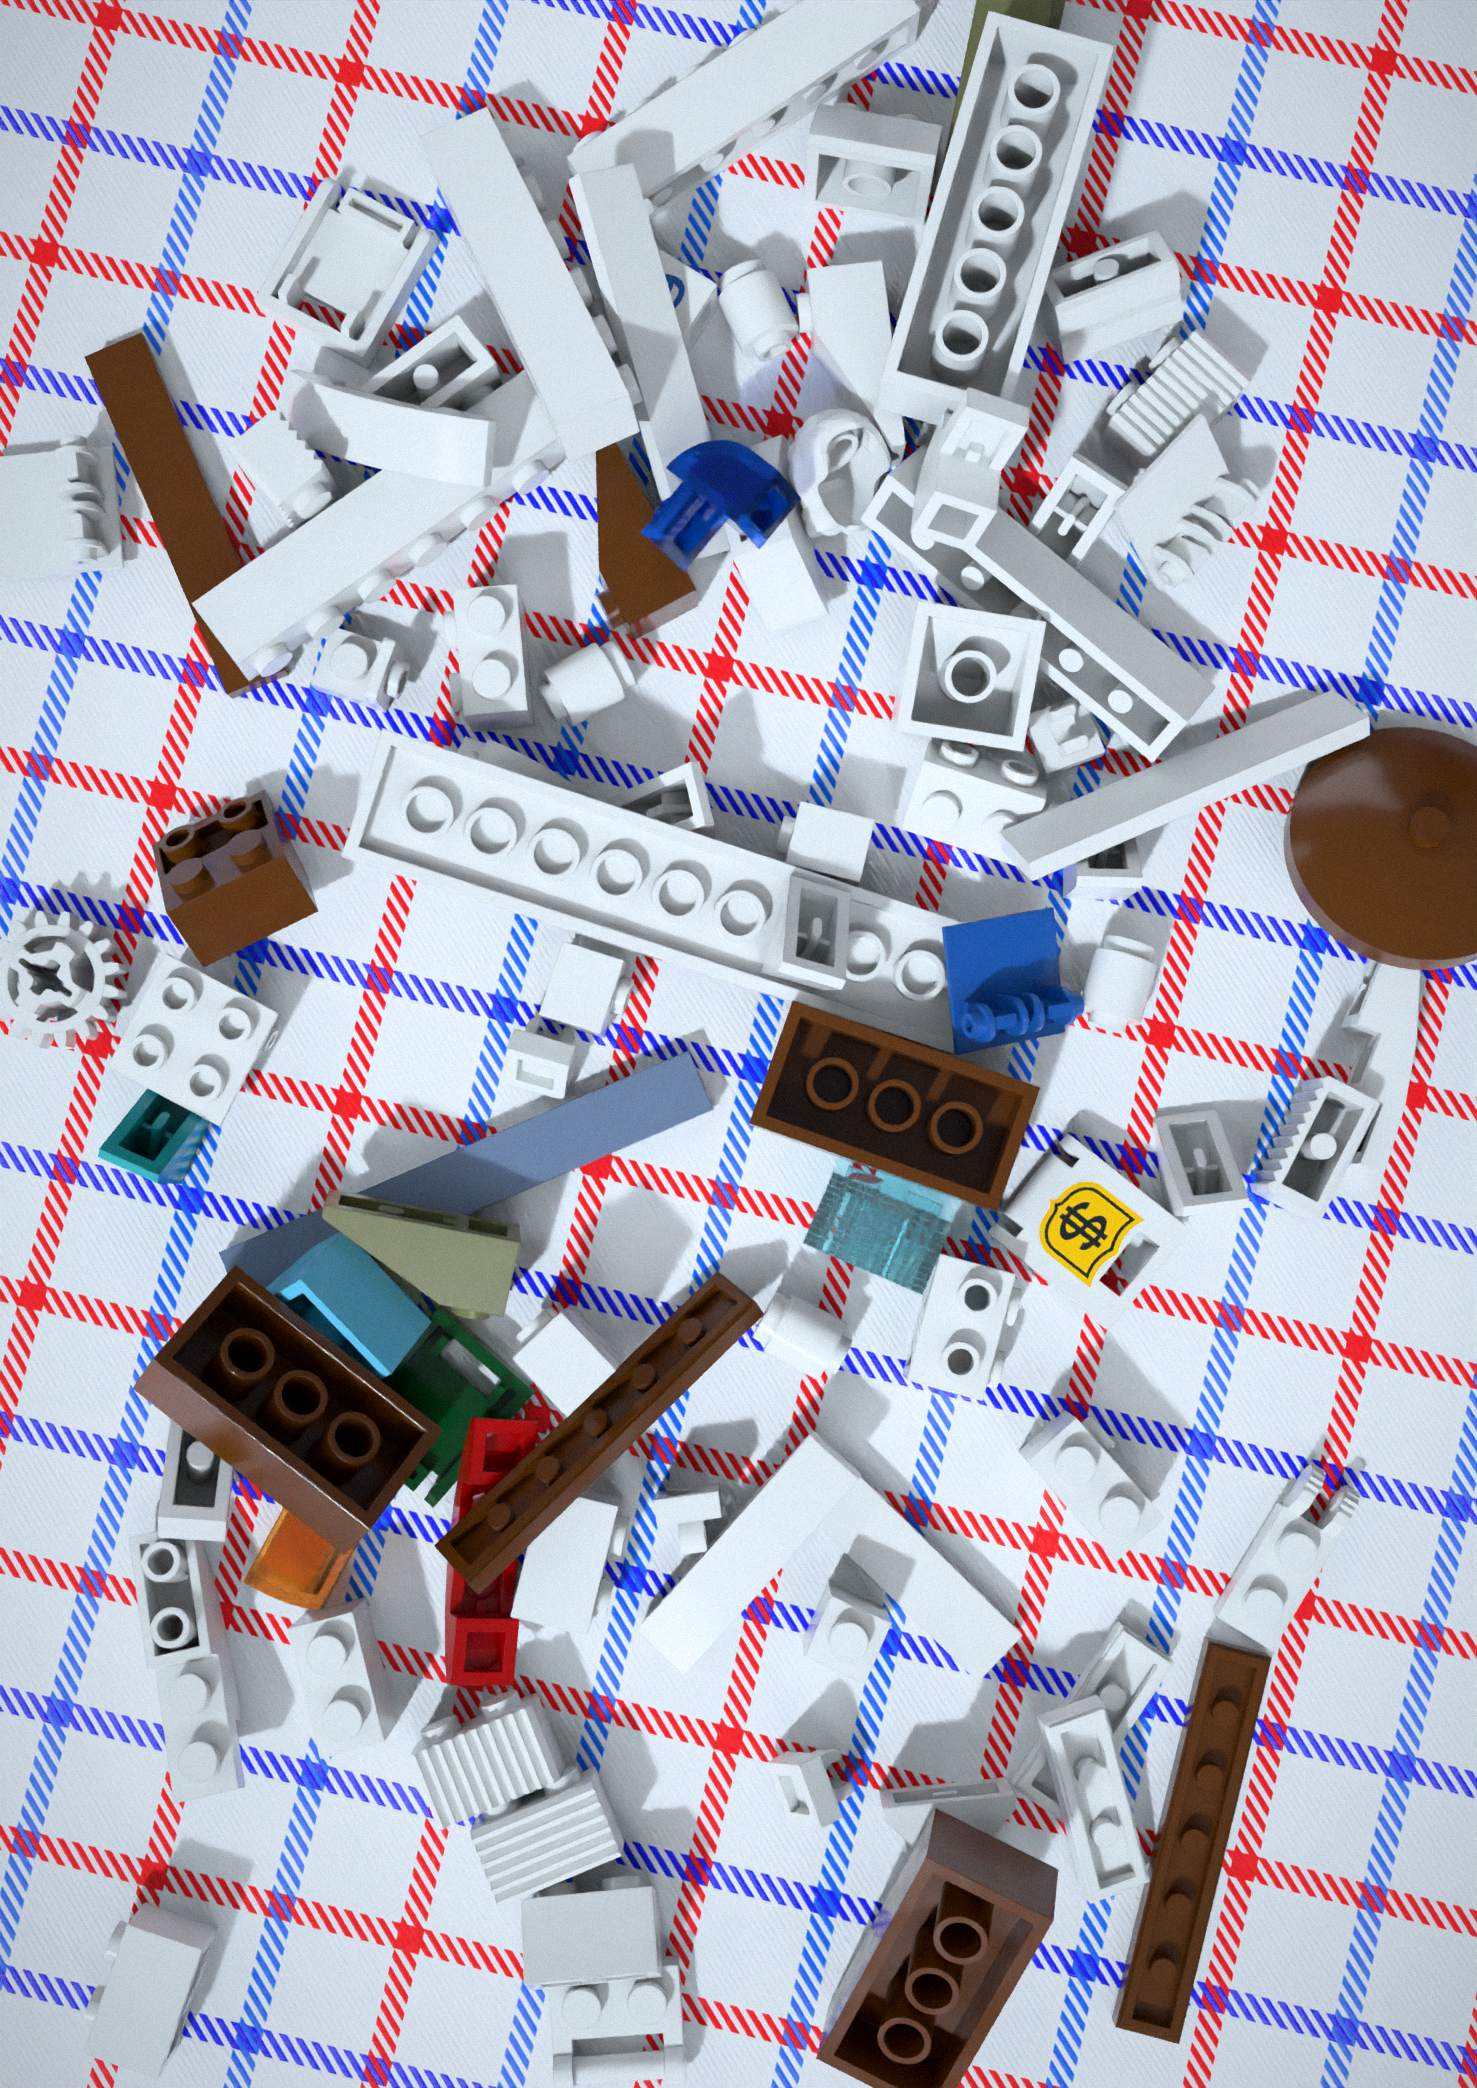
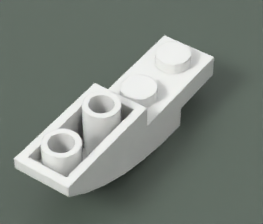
M158 1530L128 1537L146 1668L155 1669L173 1803L245 1788L236 1721L243 1720L237 1682L224 1619L202 1541L159 1538Z

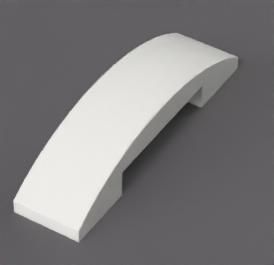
M300 369L289 370L287 421H290L294 430H297L302 439L307 441L309 447L345 460L396 473L470 486H491L497 420L448 407L428 409L345 387L346 381Z

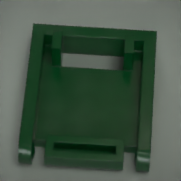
M443 1305L438 1307L429 1317L432 1322L392 1374L380 1379L443 1429L440 1436L404 1483L414 1492L432 1471L438 1475L441 1480L430 1488L427 1496L424 1498L432 1508L438 1504L458 1480L462 1453L472 1417L512 1419L537 1391L530 1382ZM454 1340L458 1341L501 1380L488 1396L442 1356L443 1352Z

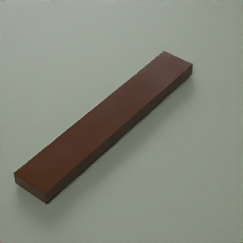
M141 332L84 356L227 695L234 699L288 676L289 672L286 666H284L281 670L270 676L262 677L259 674L251 681H248L192 605L194 601L244 566L147 339Z
M717 1271L646 1339L604 1383L547 1435L434 1545L435 1548L479 1595L764 1315L757 1302Z
M1208 1637L1203 1639L1147 1870L1150 1882L1145 1883L1112 2015L1116 2028L1176 2044L1180 2043L1272 1659L1265 1652Z

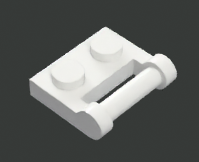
M679 1956L662 1957L663 1977L549 1988L554 2088H576V2085L665 2079L666 2086L685 2085L687 2083ZM663 2033L664 2050L575 2056L574 2040Z

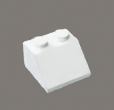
M838 103L834 106L818 104L806 146L803 204L924 225L942 125L928 123L926 119L915 114H899L892 117L869 113L863 107L852 103Z
M917 601L900 667L890 730L1023 752L1046 622Z

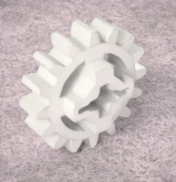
M44 911L36 912L35 928L19 920L12 922L13 932L17 938L12 942L0 939V952L3 954L0 959V1021L14 1020L8 1035L24 1040L32 1033V1046L44 1049L50 1047L54 1038L59 1048H75V1033L89 1040L99 1038L94 1022L102 1019L114 1023L118 1017L107 1006L111 999L120 1000L127 997L126 991L114 986V978L128 973L127 966L110 962L109 957L119 949L117 942L110 939L96 942L102 927L89 920L79 927V916L66 911L61 913L57 924L53 915ZM65 939L63 943L57 941L50 951L37 953L33 950L44 942ZM91 965L93 966L94 970L93 989L91 987L89 975V968L91 967ZM39 967L52 971L57 970V977L64 982L63 986L69 989L72 994L54 991L55 985ZM18 974H19V980H20V986H21V993H20V995H19L18 986H17ZM74 1008L78 1011L74 1016L63 1021L46 1022L48 1018L54 1019L61 1009Z

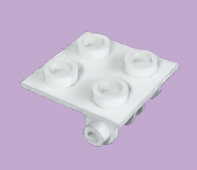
M1199 413L1113 505V508L1155 589L1160 591L1165 584L1171 588H1176L1181 582L1185 584L1190 583L1194 578V574L1206 563L1210 556H1214L1220 548L1217 541L1226 543L1232 537V531L1229 527L1237 529L1249 515H1252L1258 509L1256 501L1261 497V492L1248 479H1242L1238 484L1234 483L1204 415Z
M67 435L60 438L61 447L55 451L0 456V581L125 568L113 445L87 447L85 437Z
M165 953L107 1067L220 1127L260 1050L267 1052L274 1044L278 1035V1029L274 1028L273 1025L279 1012Z

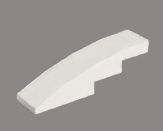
M1367 958L1340 1029L1364 1038L1346 1085L1380 1103L1349 1167L1365 1174L1385 1173L1405 1109L1417 1044L1421 975L1420 970L1398 968Z
M812 1431L735 1514L728 1526L708 1546L707 1551L703 1552L696 1559L680 1581L646 1616L636 1631L679 1671L685 1674L786 1564L854 1486L862 1474L818 1434Z

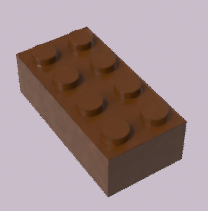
M793 1000L749 1126L979 1208L997 1212L1040 1087Z
M236 1265L156 1354L132 1388L343 1555L371 1530L443 1431L442 1428Z
M936 1808L828 2006L816 2059L873 2088H957L1054 1921L1059 1869Z

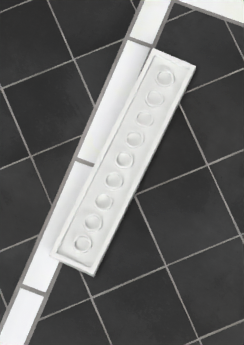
M382 728L342 853L343 858L791 1003L794 1000L890 1035L951 1055L961 1056V1054H954L942 927L963 922ZM790 875L851 893L847 978L842 990H820L761 973L785 885Z

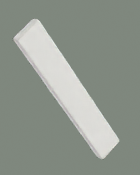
M634 163L578 173L568 181L621 364L629 366L642 397V402L633 406L675 551L682 564L728 551L730 546L718 501L722 475Z
M1330 690L999 832L1002 851L1031 881L1037 880L1366 738L1370 735L1369 716L1336 691Z

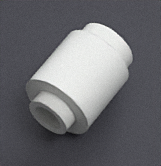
M758 259L742 262L726 271L718 280V286L721 290L718 301L742 355L748 358L757 357L760 362H767L785 354L791 349L793 345L791 339L798 333L799 326L775 273L771 270H766L763 261Z
M609 641L600 647L594 642L543 670L542 676L545 684L537 688V691L546 710L555 722L565 718L569 725L574 727L625 698L624 691L635 686L636 683L628 663L613 641Z
M1107 935L1103 948L1095 949L1082 993L1084 1011L1090 1013L1087 1022L1089 1025L1120 1034L1125 1033L1127 1024L1141 1025L1157 970V965L1152 962L1156 950L1154 947L1130 938Z
M777 1292L767 1306L752 1338L765 1344L764 1352L816 1380L820 1378L824 1370L834 1375L837 1373L853 1341L843 1336L847 1323L794 1294L788 1299Z

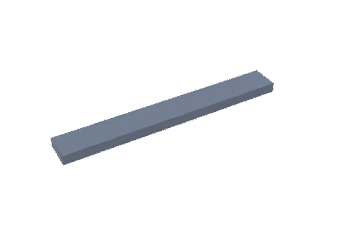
M686 1051L356 1194L471 1215L714 1109L689 1051ZM323 1208L225 1249L219 1252L227 1274L236 1265L266 1288L309 1249L339 1231L322 1219Z

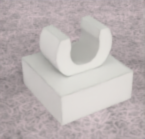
M1074 697L1030 713L1026 735L1044 778L1102 757L1105 753L1089 709Z
M533 1017L527 1023L525 1031L516 1028L513 1030L506 1049L503 1083L564 1101L572 1078L576 1046L572 1045L574 1037L573 1028L565 1026L562 1037L557 1041L540 1036L541 1019Z
M720 1483L656 1492L653 1502L657 1527L677 1524L681 1555L706 1552L708 1539L705 1520L722 1518L723 1505Z
M818 1749L812 1753L786 1751L767 1762L789 1824L823 1829L843 1817L838 1802L846 1800L852 1794L854 1788L851 1782L837 1781L831 1784L826 1772L830 1764L842 1758L840 1750Z

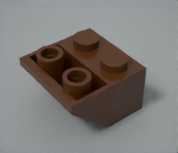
M265 790L249 798L241 797L234 799L224 805L218 813L193 825H183L174 828L162 840L152 844L165 911L203 968L319 911L306 871Z

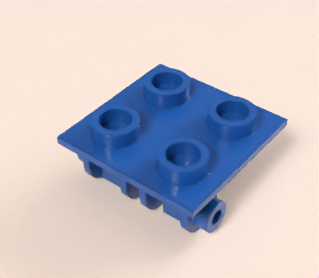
M1053 907L942 927L954 1054L960 1055L1064 1033L1065 1025L1074 1023L1076 1017L1083 1014L1084 1001L1081 994L1077 991L1071 992L1067 987L1061 986Z

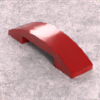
M472 1417L458 1473L450 1530L536 1447L538 1421ZM517 1558L479 1595L447 1561L445 1666L446 1682L449 1685L514 1684L520 1619L510 1616L513 1608Z

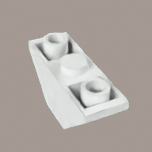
M782 434L726 455L718 493V501L732 558L768 632L771 634H776L830 615L812 540L809 538L804 521L801 518L803 507L788 475V445L786 438Z

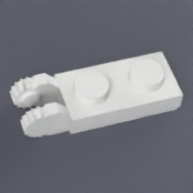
M1313 1463L1306 1466L1282 1504L1276 1503L1212 1611L1216 1617L1270 1651H1273L1338 1543L1339 1540L1335 1537L1346 1528L1360 1501V1492L1348 1485H1344L1334 1494L1316 1526L1302 1518L1301 1515L1311 1506L1326 1478L1325 1471Z

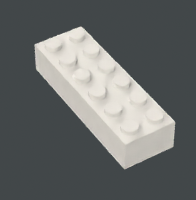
M988 11L880 379L876 408L938 425L944 412L953 414L968 387L1012 402L1108 72L1114 45Z

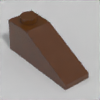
M615 442L596 451L599 573L604 591L597 594L596 598L611 627L615 629L623 624L631 640L634 641L698 607L697 590Z

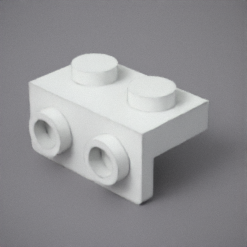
M946 740L943 741L942 745L929 742L901 829L1017 866L1002 851L999 832L1041 814L1046 801L1048 780L1039 776V771L1027 763L1017 760H1004L1002 764L979 757L976 749L962 742Z

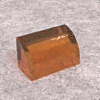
M283 1507L243 1582L285 1603L305 1609H323L361 1539L343 1555Z

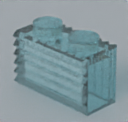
M850 1165L845 1176L831 1172L802 1243L923 1295L953 1224L939 1217L943 1205L911 1191L907 1192L904 1202L880 1192L885 1180Z

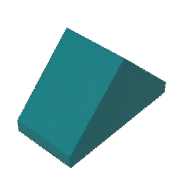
M147 1088L99 1148L98 1157L157 1184H182L210 1121Z

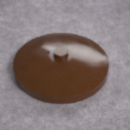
M1393 727L1370 731V735L1366 738L1324 755L1315 763L1301 783L1289 807L1284 827L1283 845L1288 874L1300 901L1309 914L1335 940L1350 950L1382 964L1412 970H1437L1464 965L1477 960V746L1450 734L1431 729Z

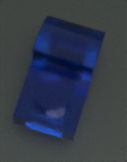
M729 440L707 441L685 450L666 467L681 484L669 498L659 504L652 519L641 533L668 560L684 572L725 522L760 549L802 498L775 467L747 446Z

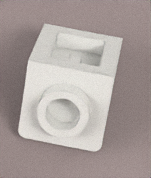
M338 628L327 637L311 685L317 691L386 713L391 698L399 699L404 692L409 677L410 664L405 662L406 654L398 641L384 637L383 641L380 642Z

